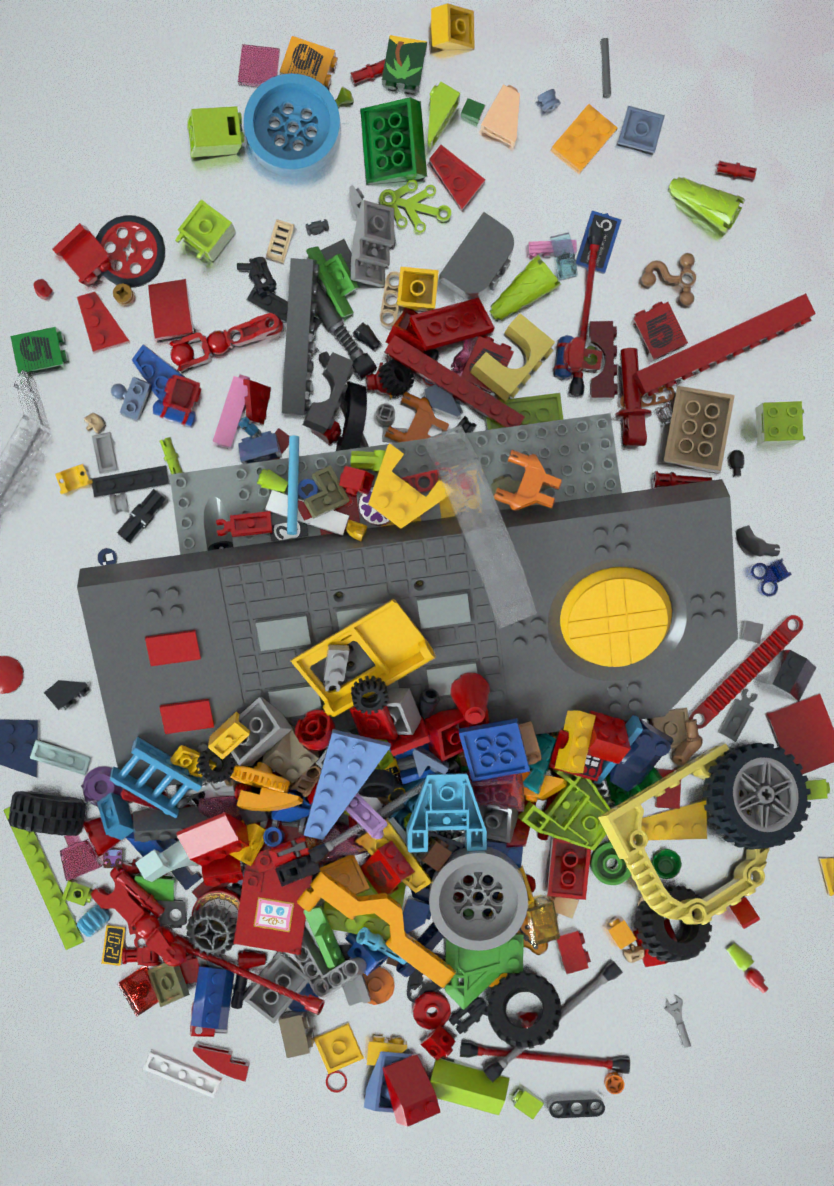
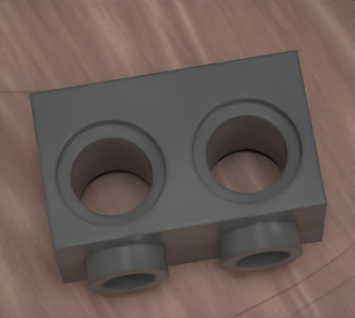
M174 899V902L156 900L165 908L162 917L158 918L160 926L167 924L170 925V928H182V925L187 923L188 900ZM178 909L181 912V918H174L172 910Z

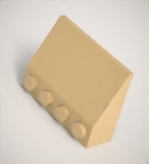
M677 386L664 462L721 473L735 395Z

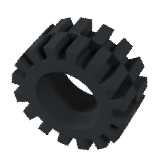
M395 359L383 364L379 369L378 377L381 378L379 380L380 383L384 384L382 386L383 389L387 388L386 392H391L393 396H399L408 391L414 383V380L411 379L414 376L410 374L412 370Z
M365 676V680L360 678L358 679L359 683L355 681L354 687L352 686L351 696L357 711L361 710L363 714L366 711L368 714H371V711L378 713V709L381 711L384 709L383 705L387 706V701H389L387 686L381 678L378 677L376 680L375 676H372L371 679ZM368 692L377 693L374 697L371 698L362 697L364 694Z
M207 748L197 759L199 763L196 767L200 769L198 774H202L201 778L203 780L208 779L207 782L209 783L212 781L213 783L222 782L233 773L232 769L235 767V764H233L235 759L234 757L231 758L230 755L232 754L230 752L222 760ZM212 757H217L222 761L221 771L216 772L210 768L209 760Z

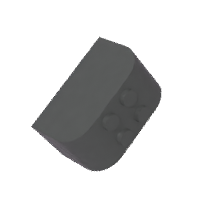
M483 212L439 274V282L465 299L471 300L483 297L490 288H495L499 282L500 273L504 274L510 266V259L514 248V237L511 231Z

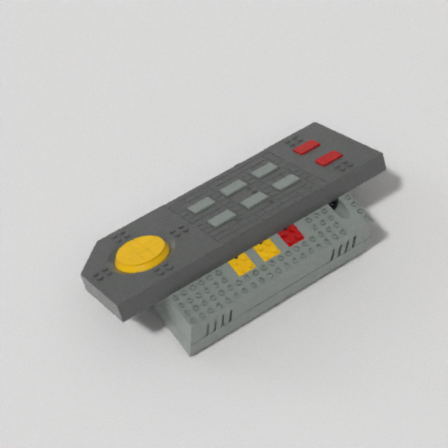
M611 413L391 443V445L404 453V456L392 471L398 477L402 478L441 468L449 469L453 474V478L465 472L472 487L476 488L474 490L476 494L465 500L464 496L461 497L462 492L453 479L452 484L448 486L454 491L450 496L400 529L391 521L383 524L370 523L360 513L359 503L363 494L357 493L356 496L346 493L350 501L334 509V511L348 515V520L367 525L362 541L351 537L346 528L343 536L308 524V536L271 541L270 533L232 537L231 532H228L225 536L217 535V530L224 528L223 525L217 526L216 520L218 519L230 521V515L266 512L265 508L272 490L262 488L261 485L257 484L262 469H270L288 481L289 458L169 474L180 555L81 568L79 571L77 590L117 767L122 770L134 755L131 751L133 742L137 737L171 757L181 745L202 753L208 748L209 738L212 733L235 712L241 714L259 697L264 698L279 710L294 728L299 719L303 720L306 717L305 714L312 710L324 711V701L292 664L291 659L392 599H395L429 642L436 655L435 659L387 686V690L392 688H410L419 712L420 694L425 689L436 690L440 698L431 716L441 711L458 709L451 697V684L465 673H477L483 676L490 686L487 704L489 723L516 718L519 725L531 721L535 734L563 730L567 711H582L585 713L594 711L624 720V722H628L632 715L639 717V720L664 717L738 639L731 500L723 480L719 479L622 493ZM388 444L299 456L298 485L302 480H313V473L330 465L340 482V475L344 467H351V451H386ZM512 449L528 456L532 455V453L535 454L546 474L562 479L559 490L551 487L540 492L555 498L552 508L536 503L520 510H512L510 505L493 500L494 495L490 488V485L494 483L493 479L504 475L505 478L510 476L511 480L522 481L526 471L525 467L508 462ZM360 469L367 471L375 476L372 483V487H374L379 472ZM441 473L438 476V480L442 483H447L450 477L447 473ZM422 477L419 479L418 484L422 488H427L430 485V481L428 478ZM288 485L283 494L288 495ZM425 492V493H421V494L426 497V496L429 494V492ZM298 494V499L305 500ZM271 512L272 525L287 523V517ZM356 641L347 644L349 645V655L344 681H340V686L375 666L374 662ZM326 657L310 667L324 685ZM334 685L329 687V691L336 689ZM350 709L335 717L330 715L336 730L342 732L349 731L351 734L359 735ZM328 747L319 750V758L322 756V754ZM263 756L258 761H256L252 766L245 767L254 768V766H257V762L264 763ZM212 757L211 760L216 763L213 771H221L222 761L217 757ZM139 760L128 775L138 780L150 764L144 760ZM156 769L145 785L156 788L167 774ZM173 779L168 786L183 783L179 782L176 779Z

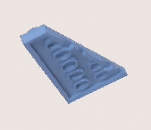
M332 730L304 830V836L321 840L325 838L390 749L391 743Z

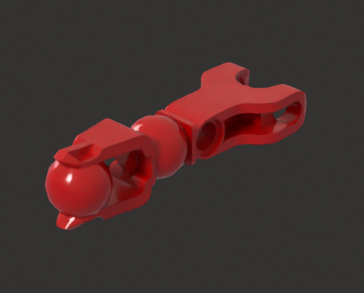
M267 313L255 317L248 322L231 327L228 331H213L208 337L197 332L169 343L172 346L170 352L171 360L178 366L177 371H184L190 367L209 363L212 360L213 354H223L229 347L234 348L233 345L241 346L277 336L283 332L284 324L275 314ZM235 332L241 333L238 341L232 340V335ZM201 340L205 355L193 359L194 350L189 343Z
M114 867L110 872V876L115 882L113 892L109 894L104 889L95 888L91 892V897L101 908L115 909L132 927H136L138 935L146 939L145 944L161 956L165 964L176 967L185 962L187 957L184 946L176 940L168 928L160 926L158 918L151 915V912L146 907L140 905L141 902L115 880L116 875L123 869Z

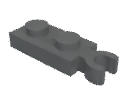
M748 689L743 690L742 701L739 699L735 700L718 732L735 742L754 709L750 706V703L754 702L758 694L754 693L753 697L749 699L747 697Z

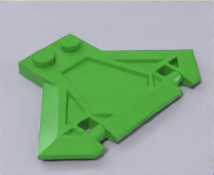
M469 908L463 911V914L467 917L474 913ZM516 933L506 943L493 949L480 951L459 947L446 939V963L456 971V974L451 979V984L445 986V992L464 1010L502 973H520V971H523L524 934ZM459 978H464V984H459Z

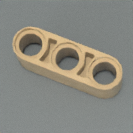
M396 271L390 272L385 281L380 323L386 329H391L398 319L400 306H397V301L393 305L386 302L389 296H394L396 299L398 297L399 284L393 286L389 283L393 277L399 279L400 273ZM392 315L394 318L393 322L385 323L383 321L384 316Z

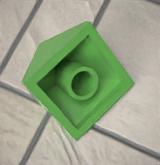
M141 873L135 876V881L145 891L154 895L153 898L155 900L174 902L178 883L175 876L162 875L153 882L144 879Z

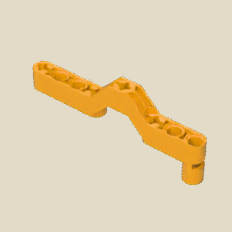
M321 870L310 884L312 888H307L297 900V903L303 909L310 912L322 898L351 920L358 915L375 913L389 924L391 937L385 944L394 953L442 988L456 974V971L449 964L404 931L401 904L386 893L357 896L328 873Z

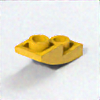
M181 745L170 758L171 763L188 769L190 775L200 778L203 776L198 774L200 769L196 767L199 763L197 759L201 753ZM210 759L209 766L212 770L216 767V763Z

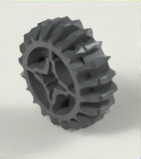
M210 904L207 905L206 909L202 906L199 911H194L186 926V929H188L186 936L190 937L189 943H195L193 949L200 948V954L206 951L207 956L212 952L215 957L218 953L223 955L226 950L230 951L232 946L235 945L233 943L236 932V918H230L231 912L226 914L225 908L218 910V905L212 909ZM207 920L205 925L202 927L198 926L199 922ZM226 934V938L218 942V938Z

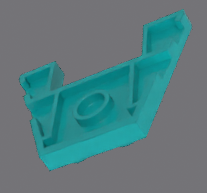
M547 733L535 734L542 760L535 764H529L533 770L523 782L524 787L536 794L540 793L556 744V738Z

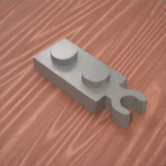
M328 645L324 669L326 691H329V687L332 685L336 686V692L340 691V681H344L349 645Z

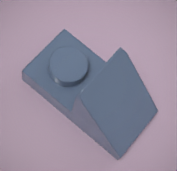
M421 746L413 748L419 778L427 766H430L429 768L437 774H446L449 769L447 761H441L433 753Z

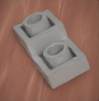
M351 185L349 186L350 201L357 221L359 207L364 195L359 188L355 189Z

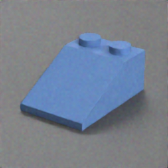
M267 431L261 433V437L253 439V436L241 439L242 442L238 443L242 464L269 461L282 457L277 435Z
M380 1052L366 1087L364 1108L394 1113L382 1067L413 1054Z

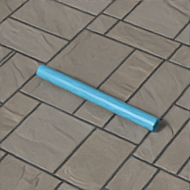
M296 435L289 437L287 534L289 535L297 534L299 436Z

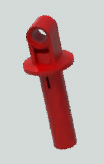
M624 348L620 350L624 409L615 413V418L623 420V443L625 446H645L647 442L645 418L650 417L652 411L642 409L641 393L632 376L635 372L639 371L638 349Z

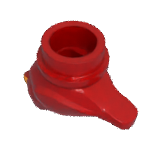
M380 362L379 369L383 365V362ZM379 369L376 374L366 375L368 391L377 390L381 394L389 395L390 398L393 397L391 392H386L387 388L383 389L382 386L384 384L380 383L379 380L381 378L378 377Z

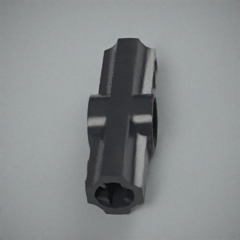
M153 489L144 501L132 510L129 519L117 533L127 542L131 543L138 533L150 524L155 517L154 514L167 499Z

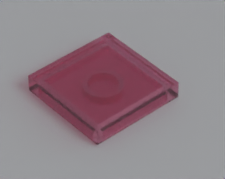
M242 44L238 83L260 86L268 79L277 76L280 48Z

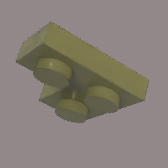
M331 465L312 474V478L320 492L306 498L304 503L313 519L350 501L343 487L339 486L340 482Z

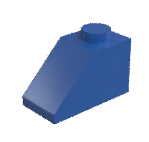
M408 896L403 912L404 931L406 933L425 924L426 919L430 920L429 903Z

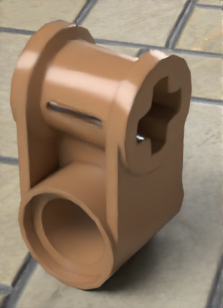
M316 762L309 768H314L313 770H306L296 781L290 782V790L295 789L305 797L311 793L321 773V769Z

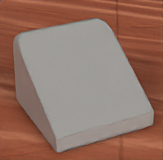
M744 620L741 639L760 643L764 624Z

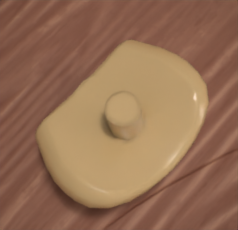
M91 413L84 417V421L89 424L86 429L89 431L93 427L94 431L99 433L104 426L103 420L96 413Z
M632 944L631 949L624 951L627 961L634 963L644 958V948L642 946L635 947Z

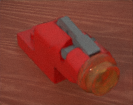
M303 835L259 852L255 858L258 872L262 873L309 855L308 850L318 845L317 839Z

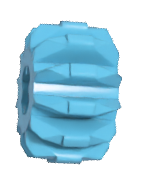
M95 905L77 922V927L86 937H91L105 926L110 920V915L106 909Z

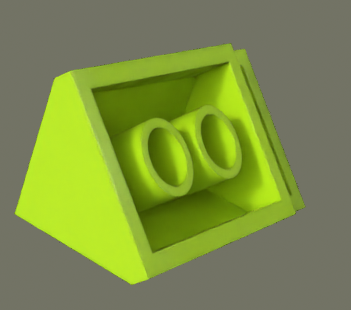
M440 1058L439 1060L435 1059L429 1080L437 1099L499 1115L506 1100L510 1078L501 1075L492 1082L482 1069Z

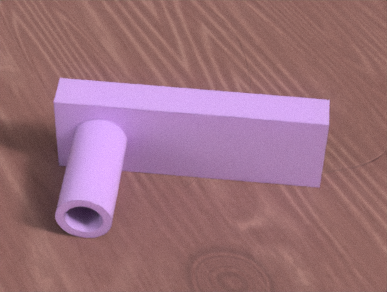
M357 793L345 810L373 838L381 839L384 836L383 829L388 825L387 822Z

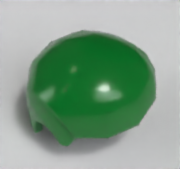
M664 849L654 856L652 865L659 878L671 879L680 873L682 862L676 851Z

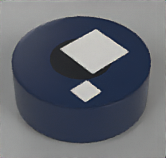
M110 548L102 549L97 557L100 565L116 564L118 559L116 552Z

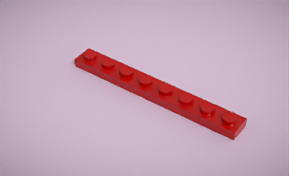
M395 335L384 351L385 354L504 428L520 426L525 418L522 414Z

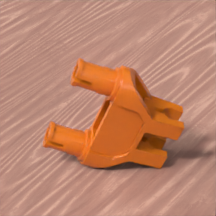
M406 391L401 403L407 404L417 411L408 432L403 433L389 426L384 437L398 443L434 438L428 435L432 426L446 432L449 424L435 417L426 397L419 398Z
M512 449L508 462L523 466L526 471L518 492L514 494L497 487L493 500L510 505L512 510H520L536 503L552 508L555 498L540 493L543 485L559 490L562 479L546 474L535 454L532 453V455L528 456Z

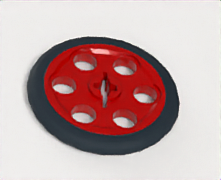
M136 215L116 217L108 221L98 232L96 239L104 248L108 243H114L116 246L115 251L109 254L114 261L122 262V268L118 271L112 269V262L111 267L107 271L101 272L112 283L117 285L127 284L129 287L142 285L151 280L162 267L165 258L163 237L154 224L145 218ZM119 229H127L128 234L125 238L117 236ZM144 231L147 236L144 241L136 239L138 232ZM131 245L132 250H134V253H130V255L127 256V253L124 250L128 249V247ZM151 249L153 256L150 259H145L143 257L144 250ZM137 263L141 266V271L134 274L131 272V266Z

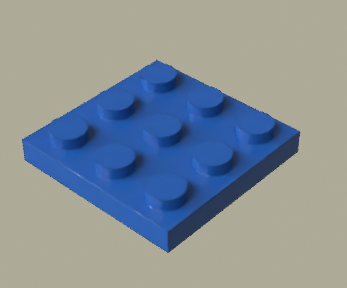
M517 718L459 729V736L472 782L530 772V765Z

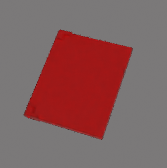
M820 693L767 713L779 746L785 749V755L792 754L795 757L793 760L795 764H801L803 767L800 770L802 775L834 763V728Z

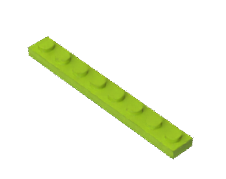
M10 807L3 810L7 820L9 818ZM10 826L65 949L68 950L85 942L67 901L62 899V889L36 832Z

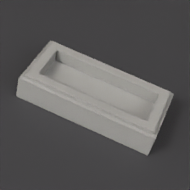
M111 432L93 435L92 440L99 473L119 470Z

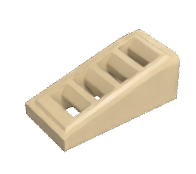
M276 219L265 258L284 264L295 230L294 224ZM279 227L289 230L288 233L280 231ZM277 235L286 237V241L276 238ZM274 243L282 244L284 248L274 246ZM272 250L282 252V256L273 254Z

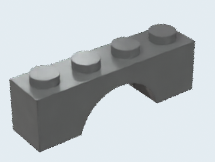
M334 352L331 353L322 373L330 385V397L326 401L313 402L303 421V426L322 434L327 429H331L335 420L332 418L333 413H337L341 402L338 400L340 395L344 396L348 385L345 382L353 374L354 368L351 367L354 361Z

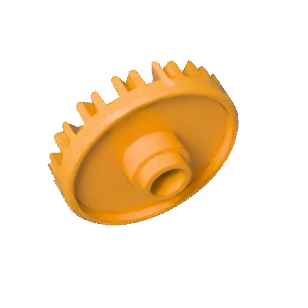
M257 762V766H254V768L235 765L230 777L235 781L256 788L264 787L288 793L290 786L289 780L274 775L272 768L261 762Z

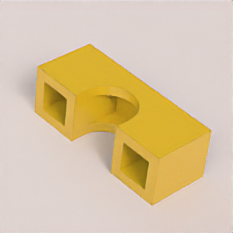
M567 711L563 730L569 732V740L565 748L558 751L556 769L570 773H583L596 715L582 711Z

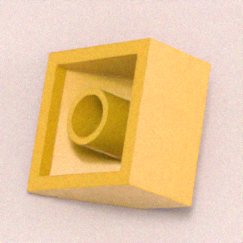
M448 3L431 8L432 47L443 50L475 49L474 11Z
M400 267L397 306L418 311L434 310L439 270Z

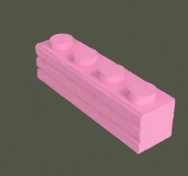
M576 240L528 242V255L531 257L536 255H543V257H550V255L562 256V254L574 256L577 253Z

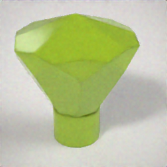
M341 87L335 101L339 107L341 104L354 102L351 91Z

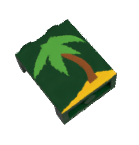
M393 35L389 36L382 75V85H385V88L395 90L396 87L402 88L409 93L420 91L427 41Z

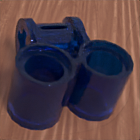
M783 558L768 566L763 563H755L750 566L748 570L749 577L753 580H761L758 585L760 595L764 597L774 596L778 591L777 583L792 575L783 564ZM756 566L761 567L763 571L760 577L754 574ZM766 583L772 585V591L769 594L763 589Z

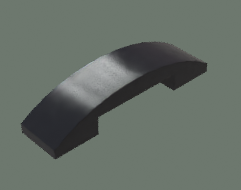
M350 381L347 382L348 387L346 389L345 401H348L342 437H338L336 451L359 448L367 412L366 386Z

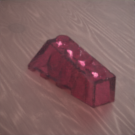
M469 770L458 772L467 773L476 802L480 806L488 807V805L499 806V809H508L510 807L524 812V781L521 773L472 782Z

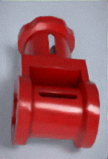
M147 945L139 946L137 949L122 948L123 964L138 962V965L144 966L161 965L159 955Z

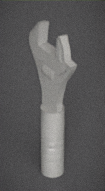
M675 995L678 1003L670 1005L667 999L665 1010L675 1019L683 1046L688 1048L691 1046L682 1020L683 1000Z

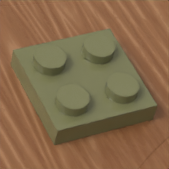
M163 963L147 971L160 1007L190 995L180 966L172 967Z

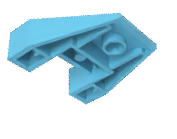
M467 773L427 774L406 827V846L408 852H428V831L465 830V847L467 851L487 850V831Z

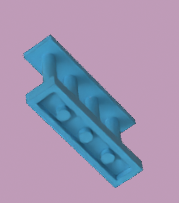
M139 737L133 742L131 753L134 755L122 770L114 766L109 779L115 785L123 787L174 818L178 816L179 812L176 804L189 789L198 792L202 788L203 783L202 778L190 775L188 769L172 764L171 756ZM139 760H144L150 765L138 780L128 775ZM156 769L166 773L167 775L155 789L145 785ZM173 779L183 783L171 799L161 794Z

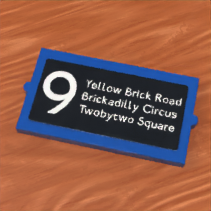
M592 210L575 264L585 268L589 267L591 252L588 239L589 227L604 228V236L597 252L595 271L605 273L622 219L609 216L608 213L602 214Z

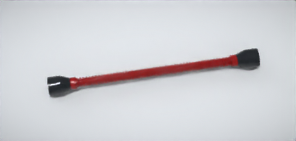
M594 226L589 227L588 233L589 250L591 252L587 272L588 279H586L581 332L579 335L585 340V344L588 332L587 327L589 325V310L593 293L596 257L604 236V228ZM583 369L579 373H574L573 379L569 384V395L584 396Z
M461 1041L460 1057L466 1058L482 1056L484 1054L485 1056L507 1057L512 1052V1050L504 1051V1049H487L483 1046H477L471 1042ZM522 1052L516 1056L517 1059L524 1058V1060L534 1059V1061L544 1060V1062L583 1064V1066H603V1068L612 1069L622 1074H629L630 1058L620 1057L605 1061L602 1059L563 1057V1055L553 1056V1054L546 1055L533 1052Z

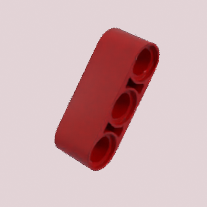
M441 468L402 477L401 479L409 483L418 492L425 493L432 490L438 482V476L441 473L449 475L450 480L444 484L450 486L453 481V474L449 469ZM420 478H428L430 485L427 488L420 487L418 484Z

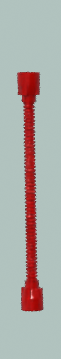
M179 935L175 936L176 940L184 946L186 953L193 954L204 960L206 959L208 962L219 965L298 1001L305 1006L304 1009L319 1015L321 1013L325 1000L311 994L309 997L306 995L302 996L295 991L284 988L212 954L207 956L205 951L200 954V949H193L194 945L189 943L188 939Z

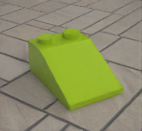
M441 81L438 86L434 85L429 94L431 96L429 99V151L433 149L460 103V92Z

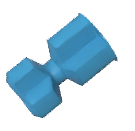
M247 417L241 418L238 425L241 428L246 427L245 432L253 436L258 431V427L253 423L249 424L250 420Z

